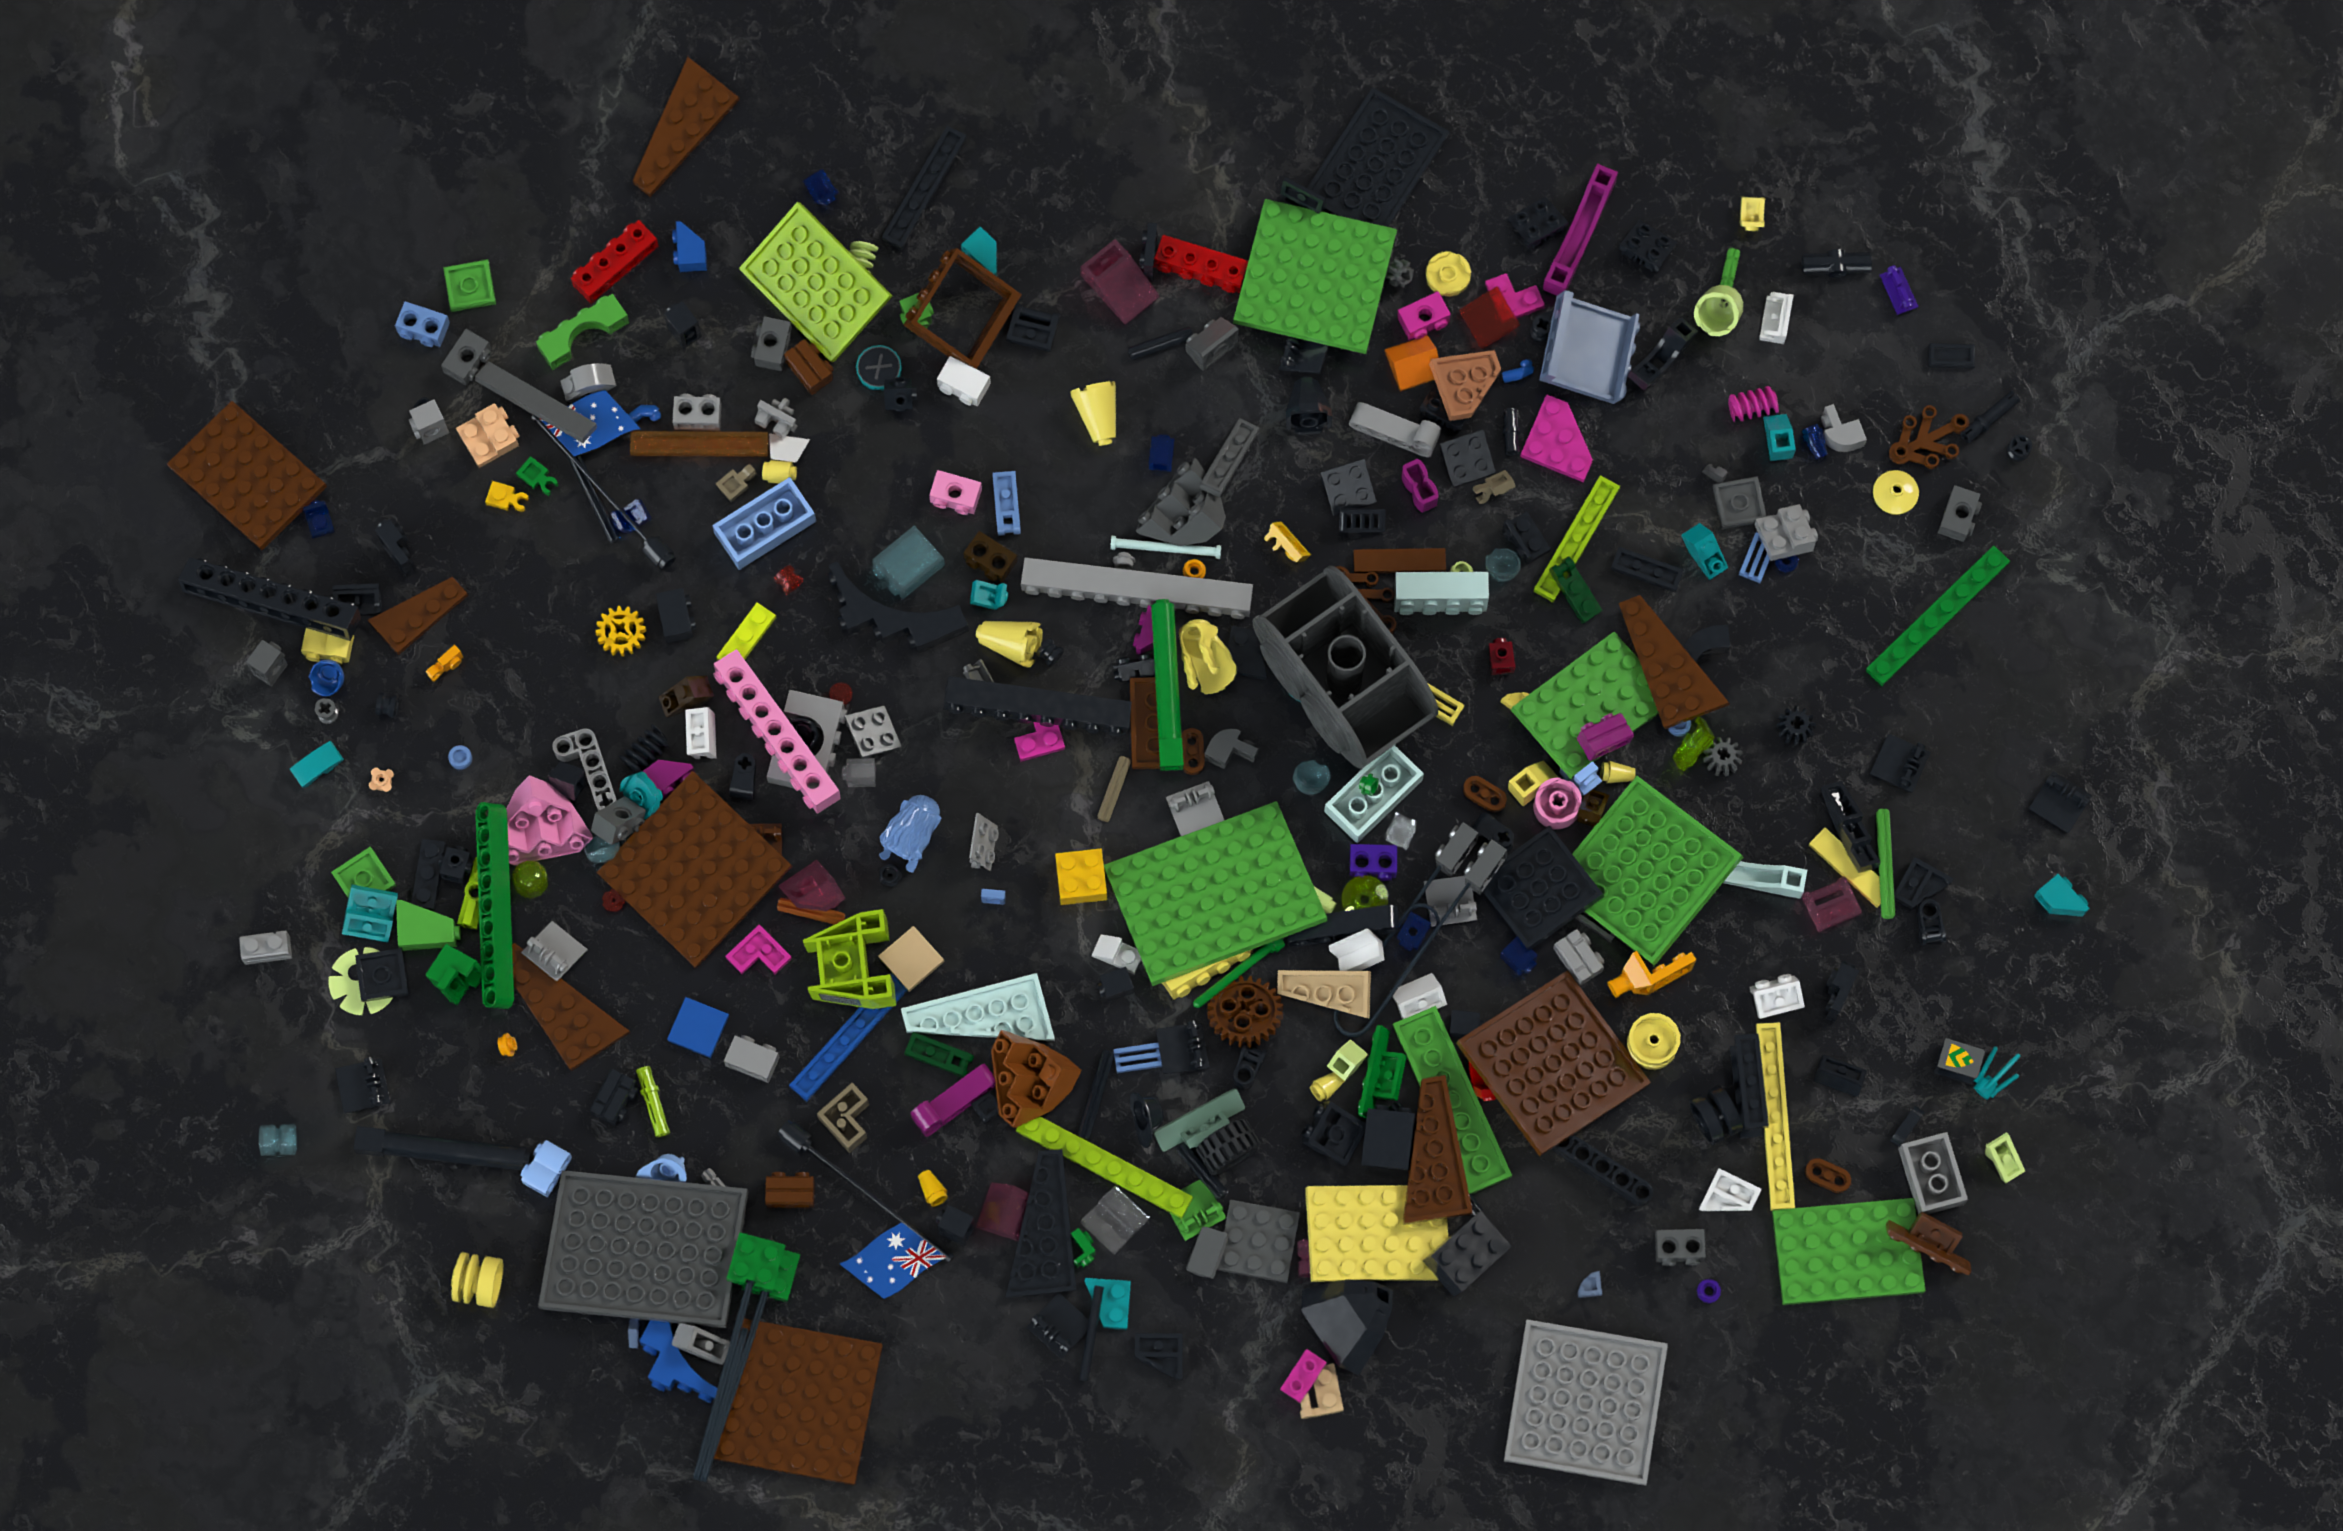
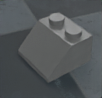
M1222 317L1216 321L1214 319L1205 325V330L1199 334H1193L1186 341V353L1202 371L1206 370L1238 345L1239 329Z

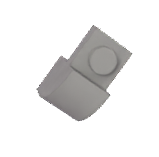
M599 363L583 365L570 370L571 375L561 380L566 402H574L588 393L608 391L616 386L611 365Z
M1834 404L1826 406L1821 416L1822 424L1826 429L1822 436L1824 442L1831 449L1839 452H1849L1864 447L1867 439L1859 419L1841 424Z

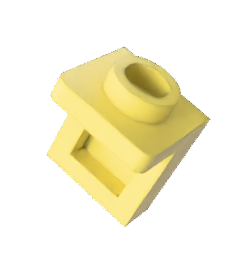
M1741 197L1740 225L1745 226V230L1758 231L1759 227H1764L1765 198Z

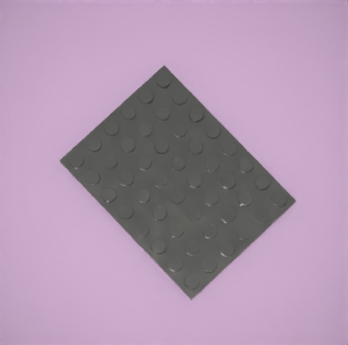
M562 1170L538 1307L544 1310L727 1328L734 1283L726 1281L739 1232L742 1233L748 1190L746 1188Z

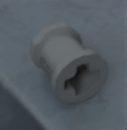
M325 698L317 701L315 712L319 720L324 724L335 722L338 718V710L334 702ZM326 708L330 710V713L326 714L323 710Z

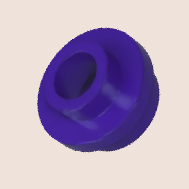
M1712 1279L1703 1280L1697 1287V1295L1705 1303H1713L1720 1297L1721 1288ZM1711 1288L1713 1294L1710 1296L1706 1295L1704 1289Z

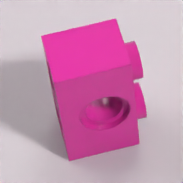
M1439 291L1399 309L1397 313V319L1409 341L1414 338L1416 340L1423 338L1433 329H1443L1450 322L1451 316ZM1425 314L1428 315L1431 319L1428 321H1422L1419 318V316Z
M1306 1349L1280 1390L1301 1404L1327 1365V1362Z

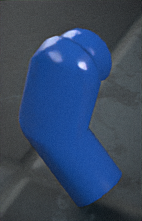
M1528 359L1523 360L1520 363L1521 368L1502 372L1504 382L1520 380L1531 375L1534 371L1532 361Z
M640 405L628 414L635 423L643 417H649L652 421H657L661 417V413L658 411L659 408L656 405Z

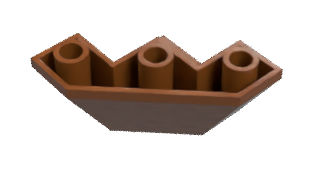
M1000 1030L991 1049L999 1115L1012 1127L1016 1128L1052 1111L1072 1091L1082 1070L1067 1057L1044 1044L1005 1030Z

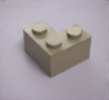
M851 1083L821 1109L817 1116L821 1123L849 1153L867 1139L866 1132L854 1118L869 1106V1102L861 1091Z

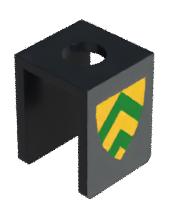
M1945 1038L1941 1044L1933 1073L1972 1085L1974 1083L1973 1080L1978 1077L1985 1051Z

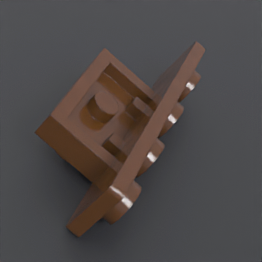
M1920 1212L1909 1230L1891 1220H1888L1886 1223L1887 1233L1893 1240L1908 1244L1916 1252L1922 1251L1937 1263L1943 1262L1949 1265L1956 1273H1964L1969 1276L1972 1272L1968 1260L1952 1253L1963 1237L1962 1232L1923 1212Z

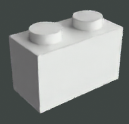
M951 356L937 378L938 387L943 393L947 395L954 394L960 397V401L967 405L974 404L978 406L991 384L990 376Z

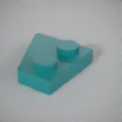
M1085 1278V1284L1092 1299L1094 1287H1104L1099 1314L1103 1328L1127 1330L1131 1281Z

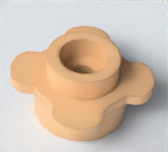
M379 768L372 769V781L369 783L370 789L390 791L392 789L391 778L394 777L393 771L390 769L386 771L379 770Z

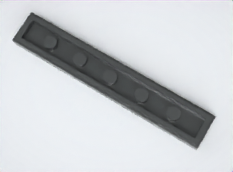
M489 361L474 376L476 382L582 443L597 429L595 422Z

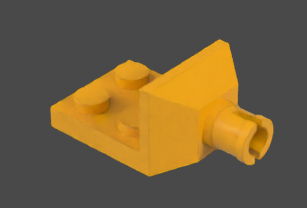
M1635 951L1630 956L1620 976L1608 981L1607 984L1616 998L1630 990L1635 994L1649 995L1692 971L1696 958L1692 952L1687 955L1681 953L1672 959L1673 963L1666 967L1664 964H1661L1652 970L1653 974H1651L1639 953Z

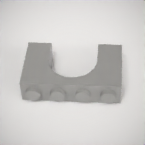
M789 690L784 714L786 718L790 719L808 718L820 729L824 736V741L815 758L828 774L829 766L833 767L836 759V753H833L834 747L839 745L841 740L840 724L846 721L844 716L847 715V710H845L844 702ZM772 755L767 773L768 783L794 788L790 782V775L788 772L783 773L777 764L779 760L775 755ZM798 765L795 770L802 771L806 766ZM815 782L808 785V787L811 789H815L819 786V784Z

